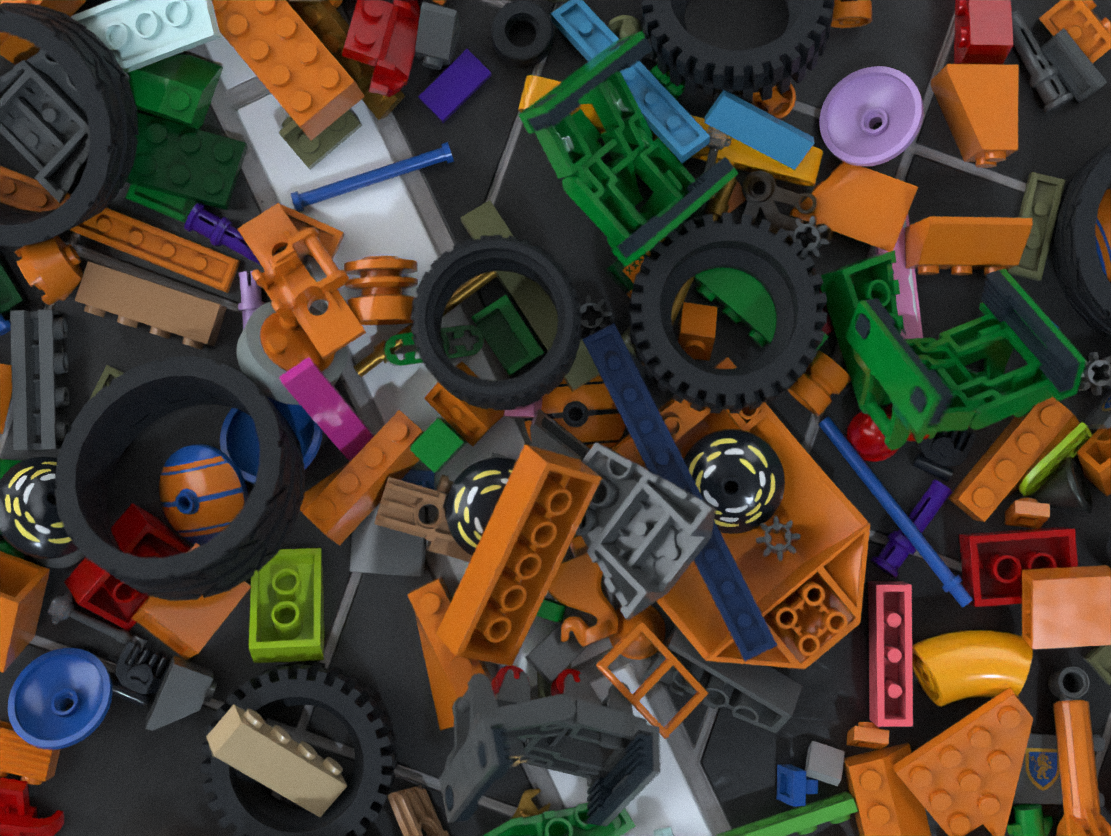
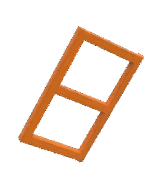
M641 620L596 664V667L652 726L659 727V734L664 739H667L709 694ZM642 632L666 659L632 694L607 667ZM673 666L696 690V694L663 727L639 701Z

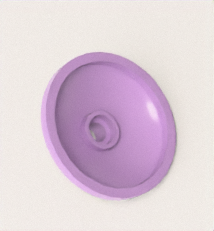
M883 66L860 69L838 82L826 97L819 120L822 139L831 153L845 163L855 166H874L885 163L905 151L917 136L923 121V100L914 82L899 70ZM882 122V125L878 129H873V126L876 123Z

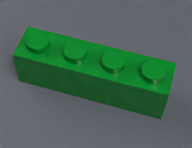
M713 268L696 274L695 282L698 286L695 289L706 300L711 302L713 299H716L725 307L721 312L736 325L741 321L751 330L748 336L762 348L766 344L770 346L776 329V311L769 293L758 280L743 271L732 268ZM824 333V337H823L822 343L817 347L816 351L820 348V346H821V345L827 340V338L829 337V336H827L825 333Z

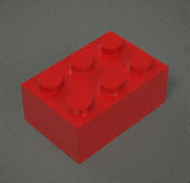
M1050 527L959 534L963 587L973 598L968 604L973 607L1022 604V570L1078 567L1074 528Z

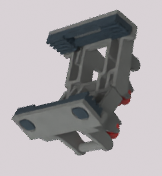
M512 665L501 668L492 680V683L486 675L474 674L468 682V689L465 694L457 698L453 704L454 748L447 757L444 772L439 777L447 822L468 821L478 809V801L496 779H502L511 767H516L520 763H526L587 778V786L590 787L587 790V794H589L587 797V802H589L587 809H590L587 812V816H590L587 819V824L608 826L660 773L659 727L648 725L646 719L634 716L632 704L613 684L608 690L607 697L601 702L587 677L575 669H566L558 674L551 685L552 696L530 700L529 678L519 667ZM621 682L630 691L629 687Z

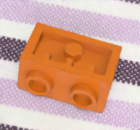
M1060 0L1039 18L1053 36L1064 28L1092 63L1111 49V21L1107 17L1100 20L1094 13L1093 9L1097 7L1094 0Z

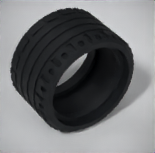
M502 235L480 236V239L477 240L471 238L461 244L454 245L453 250L449 253L445 251L441 254V257L430 265L432 269L429 273L425 272L416 289L418 295L417 298L413 299L411 320L413 322V327L411 328L414 343L419 351L420 358L430 373L453 396L465 401L467 404L483 409L512 410L515 407L528 406L541 400V397L545 394H550L563 381V377L569 373L576 359L581 339L579 300L572 281L560 263L557 264L555 258L540 246L536 245L534 247L530 241L514 236L503 238ZM493 271L514 272L526 276L540 285L551 298L558 315L557 333L552 347L544 359L531 371L516 378L502 381L482 380L468 375L454 366L446 355L441 338L442 316L454 292L466 281L480 274Z

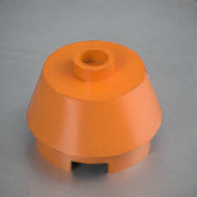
M58 236L46 241L25 245L14 251L18 257L22 258L16 262L30 286L35 285L39 290L45 292L42 300L48 305H52L58 300L65 301L82 280L83 272L79 265L81 259L78 253L70 244L66 245Z

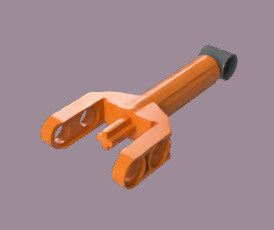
M1071 666L1058 669L1051 674L1048 682L1051 693L1060 699V701L1053 703L1064 816L1057 826L1056 836H1111V826L1102 816L1100 810L1089 702L1081 700V697L1089 689L1090 680L1086 672L1079 667ZM1066 674L1074 679L1075 688L1072 692L1067 691L1063 686V678Z

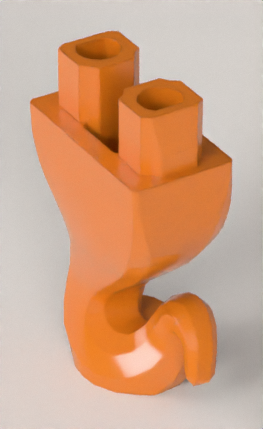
M582 536L573 538L570 544L574 558L564 563L561 562L548 592L561 604L596 617L597 623L592 627H589L584 620L576 616L568 617L561 626V642H566L569 639L570 631H573L578 643L585 647L616 634L618 617L615 609L601 590L603 573L598 564L593 563L588 555V547Z

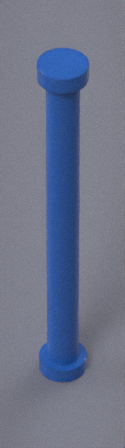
M448 142L442 143L441 148L301 194L298 191L291 193L294 207L297 212H302L306 206L446 160L447 163L454 162Z

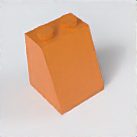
M947 64L931 80V88L964 162H975V167L978 168L996 167L997 162L1005 161L1006 157L1018 150L1019 65Z
M197 543L194 544V545L188 550V552L191 551V550H193V549H195V548H197V547H199L200 545L197 544ZM244 581L229 591L204 599L202 595L197 600L169 601L149 596L133 615L132 619L183 659L188 660L202 650L251 586Z
M0 551V672L4 673L35 637L50 569Z

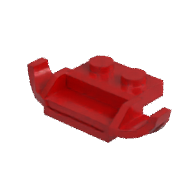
M357 0L341 56L375 67L368 92L391 97L407 84L415 55L421 10L417 0H393V3L383 0Z
M0 777V836H54L65 823L64 811L57 810L50 817L37 818V807L30 806L28 782Z

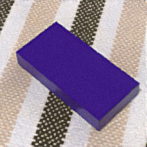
M466 49L418 97L444 123L492 74Z

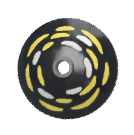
M724 429L712 432L698 440L683 459L704 501L716 508L714 521L720 533L738 534L756 529L761 523L764 524L773 516L781 503L785 488V475L782 463L771 445L751 432L740 429ZM728 481H735L738 484V489L734 492H729L725 489L724 485Z
M34 457L21 461L10 468L0 480V534L12 547L36 558H60L79 550L69 538L58 515L57 504H51L47 500V496H55V489H57L55 486V475L58 458Z
M492 457L477 461L458 475L449 490L445 508L447 525L457 544L471 556H473L517 460L505 457Z

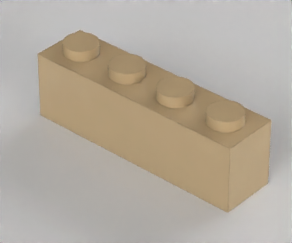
M234 704L206 736L213 756L318 817H321L347 787L341 774L343 769L337 761L331 757H326V759L320 757L315 749L304 741L297 743L292 740L288 732L278 725L274 727L269 726L252 709L245 711Z

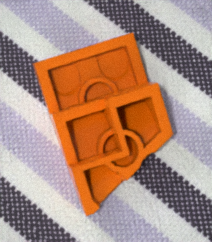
M842 162L831 172V175L825 181H821L813 189L811 194L818 201L816 210L810 214H804L799 212L795 206L791 210L790 215L809 222L812 216L817 217L816 225H828L834 232L890 252L895 247L918 187L862 166ZM807 197L800 203L801 208L804 210L810 209L813 204L810 197Z

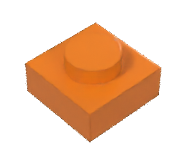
M1033 498L1015 500L1005 511V525L1040 528L1050 518V504L1038 503Z
M859 722L858 726H854L847 731L846 745L881 750L889 745V730L879 729L872 722Z

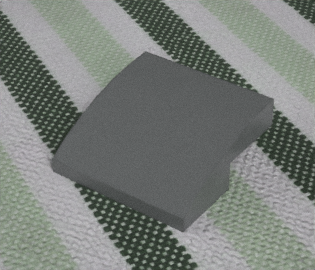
M378 504L352 532L350 571L385 575L424 576L425 538L375 525L374 522L380 505ZM421 507L418 513L419 519L423 523L428 521V507Z

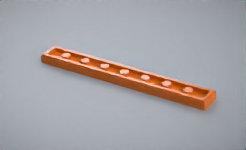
M0 166V202L21 210L42 212L58 209L72 195L67 192L62 203H59L37 180ZM108 208L70 229L72 232L226 293L229 292L241 262Z

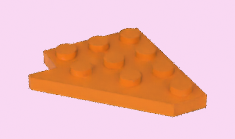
M1009 687L893 765L894 770L948 836H965L982 824L992 836H1005L1034 718L1011 687Z

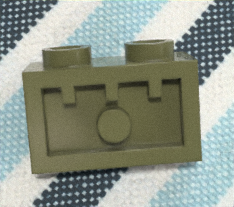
M348 110L311 141L289 116L282 123L283 129L279 131V134L310 170L362 125Z

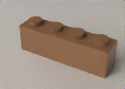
M89 261L87 262L75 301L86 304L85 312L104 318L107 311L118 315L116 321L118 323L137 328L140 322L151 326L149 333L170 339L171 333L184 337L182 344L200 350L203 349L204 344L215 346L227 307Z

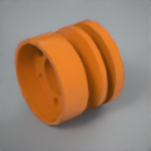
M369 256L344 263L346 274L360 275V278L348 279L345 287L361 290V296L345 300V302L361 325L413 323L411 320L413 299L417 297L403 295V289L417 286L418 279L402 277V274L417 272V261L401 259L396 256Z

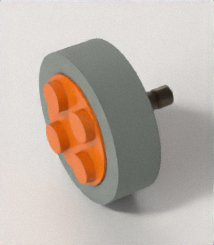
M271 302L263 304L250 316L239 337L236 349L237 360L242 373L262 393L273 400L293 405L300 404L283 386L279 378L281 375L310 357L334 386L345 369L348 360L347 345L323 360L296 317L284 319L278 316L272 308ZM310 306L311 314L322 315L324 313L316 307Z

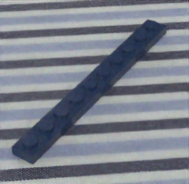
M615 324L582 339L647 469L704 501ZM714 521L711 539L694 559V562L744 661H747L777 646V643Z

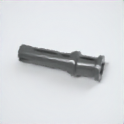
M1016 10L1012 12L1013 45L1031 76L1029 78L1030 87L1036 88L1045 104L1043 110L1045 113H1048L1070 101L1074 96L1072 93H1067L1058 77L1060 72L1058 68L1054 65H1049L1022 17L1021 11Z

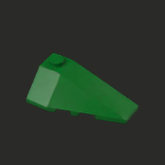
M173 55L127 74L131 78L129 84L137 110L173 123L201 130L223 67L191 55Z
M588 802L578 804L576 807L557 811L550 810L530 817L513 818L483 836H623L634 829L636 825L625 808L608 826L587 824V819L590 817L587 816V812L590 810L587 809Z

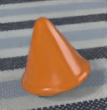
M652 605L630 620H626L620 610L622 606L615 611L618 617V629L616 634L609 637L613 647L639 620L662 643L664 642L666 634L665 622L658 610ZM641 632L622 651L621 655L629 659L641 660L653 656L658 650Z

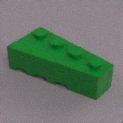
M895 250L867 257L821 275L823 280L821 291L826 293V306L848 374L851 378L858 405L862 396L866 374L854 359L853 347L845 338L858 302L870 299H878L895 320L893 326L900 334L901 329H904L903 315L898 316L896 295L900 294L899 280H894L892 264L896 263ZM887 393L884 396L880 405H885L891 402L889 399L890 396Z

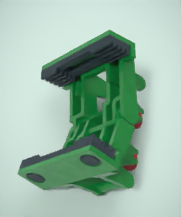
M642 31L612 43L519 114L528 134H536L558 179L565 177L562 185L567 195L607 236L608 244L613 249L612 252L625 267L647 253L739 174L725 156L695 180L659 138L653 141L651 129L620 72L630 68L653 50ZM580 104H593L605 131L600 134L581 109L572 116L570 113L580 107ZM600 137H602L605 143L603 147L597 141ZM609 152L612 160L605 164L601 158ZM636 174L653 191L649 200L640 209V213L634 208L643 200L639 193Z
M1005 268L986 274V285L983 288L985 291L982 293V303H980L979 307L985 316L940 333L938 340L935 338L904 339L893 326L895 320L878 299L858 302L845 338L853 347L854 359L866 374L858 406L862 413L868 414L884 435V442L890 450L902 447L906 441L921 443L923 439H933L937 431L967 430L968 427L978 430L1011 415L1017 418L1023 417L1030 412L1034 405L1052 397L1058 402L1077 394L1086 360ZM1015 348L1028 365L1004 374L1005 367ZM984 358L983 372H975L965 367ZM886 393L890 396L889 399L893 404L891 420L880 407Z

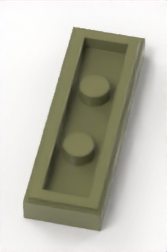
M1035 172L1029 173L1018 218H1033V226L1019 265L1006 269L1009 274L1035 281L1042 280L1066 180Z

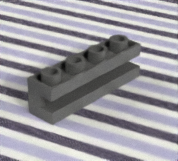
M53 309L34 312L12 310L10 311L13 450L61 449L67 432L70 433L69 422L65 421V407L69 405L70 396L68 388L64 387V373H67L69 367L68 355L64 352L63 338H66L68 334L67 320L63 317V312Z

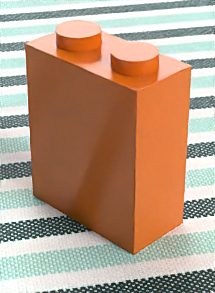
M1103 565L1022 570V638L1032 649L1111 645V568Z

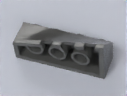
M676 625L670 630L663 644L709 693L704 698L703 705L713 709L716 707L728 708L733 710V717L773 733H777L792 717L803 687L802 685L770 666L705 661ZM659 651L644 673L642 680L645 681L665 661L666 658ZM673 666L659 680L671 685L669 691L683 696L684 691L693 695L696 694V690Z

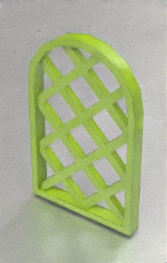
M1081 422L1027 474L1019 486V492L1023 496L1034 494L1064 463L1066 458L1073 459L1077 455L1079 449L1092 436L1088 426Z

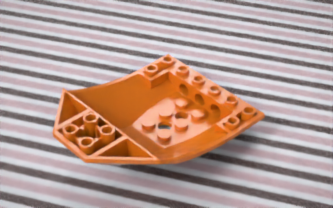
M726 357L713 368L734 369L737 367L729 357ZM670 399L658 411L683 459L689 449L702 437L724 429H740L751 432L771 445L783 466L785 488L778 509L764 524L768 527L773 525L774 516H777L779 524L783 525L792 520L791 534L797 533L801 537L799 540L791 541V545L795 547L796 553L792 554L787 550L783 553L782 561L779 562L776 553L771 552L769 556H763L764 550L767 548L765 543H756V538L765 537V532L762 531L760 526L744 533H721L777 643V646L747 661H744L694 561L669 593L656 602L705 661L806 669L860 624L870 523L819 467L765 402L759 408L749 410V407L743 408L740 413L730 414V409H723L718 414L710 413L709 407L702 406L701 410L690 408L692 403L684 399L682 403ZM630 433L611 449L647 469ZM783 531L779 534L770 533L772 537L771 545L774 547L778 543L783 546L787 543L784 540L786 533Z

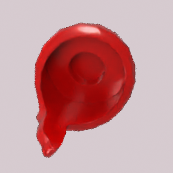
M892 403L889 406L881 407L890 420L893 412ZM862 411L854 416L848 426L847 440L865 461H884L892 457L900 449L890 450L884 442L885 437L871 417L868 414L862 413Z

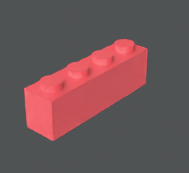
M868 581L869 718L877 727L913 726L912 585L903 581Z

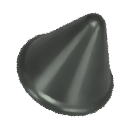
M1066 458L1064 463L1031 497L1036 499L1038 503L1050 504V508L1083 511L1084 513H1090L1093 509V501L1086 479L1079 465L1072 458Z

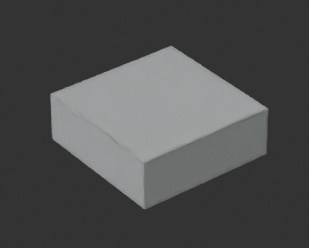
M811 741L807 751L806 776L838 786L842 780L845 751Z

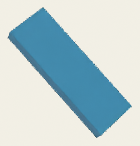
M726 90L721 92L705 116L706 124L794 170L814 145V137Z

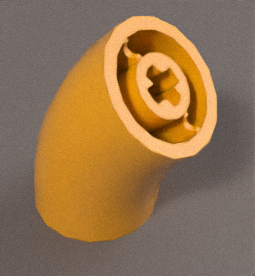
M992 630L950 632L913 644L912 669L925 693L940 707L966 698H994L1009 687L1018 696L1030 670L1033 649L1025 642L1022 636L1008 632Z

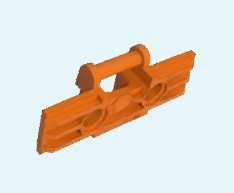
M277 203L238 228L245 242L265 270L263 273L259 269L254 270L251 273L253 279L258 286L266 291L272 300L271 306L278 316L284 319L296 317L323 360L366 333L337 290L348 281L349 277L344 270H339L318 239L320 234L315 227L307 228L299 233L283 208ZM287 246L284 251L275 255L279 248ZM309 253L313 255L327 276L319 282L314 280L300 260ZM322 299L328 302V309L322 315L310 313V306L314 301Z

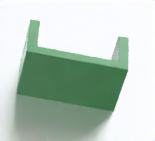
M504 295L471 317L509 377L544 355L543 350L507 295Z
M437 418L410 446V450L432 472L437 473L468 442L444 419Z

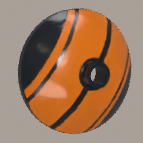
M600 375L573 392L563 379L559 386L550 394H545L542 398L541 410L590 449L595 442L612 449L620 441L626 425ZM576 407L582 411V418L580 420L573 421L569 418V411L572 408ZM524 418L525 428L531 440L530 427L533 418Z

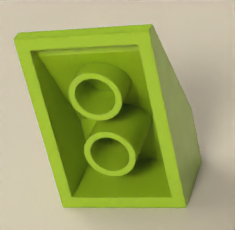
M321 548L280 549L259 572L255 570L254 575L251 577L249 651L254 663L324 660V598Z

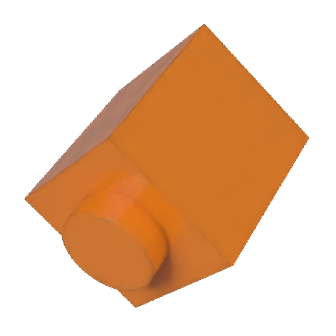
M683 302L678 323L677 341L693 359L709 361L715 341L718 307Z

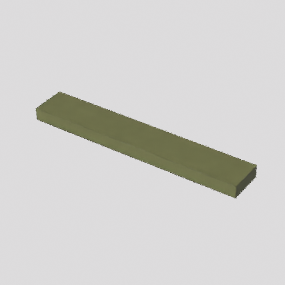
M490 200L461 217L462 224L473 240L480 239V236L502 235L503 238L513 236ZM494 271L531 330L548 353L554 342L558 326L557 310L551 298L540 285L526 276L508 271ZM580 339L576 359L569 373L563 377L572 392L600 375L582 339Z

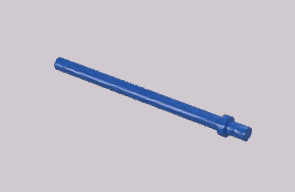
M828 416L818 424L819 427L944 584L942 589L945 593L949 591L962 608L969 604L973 598L960 583L963 581L959 575L955 576L832 419Z

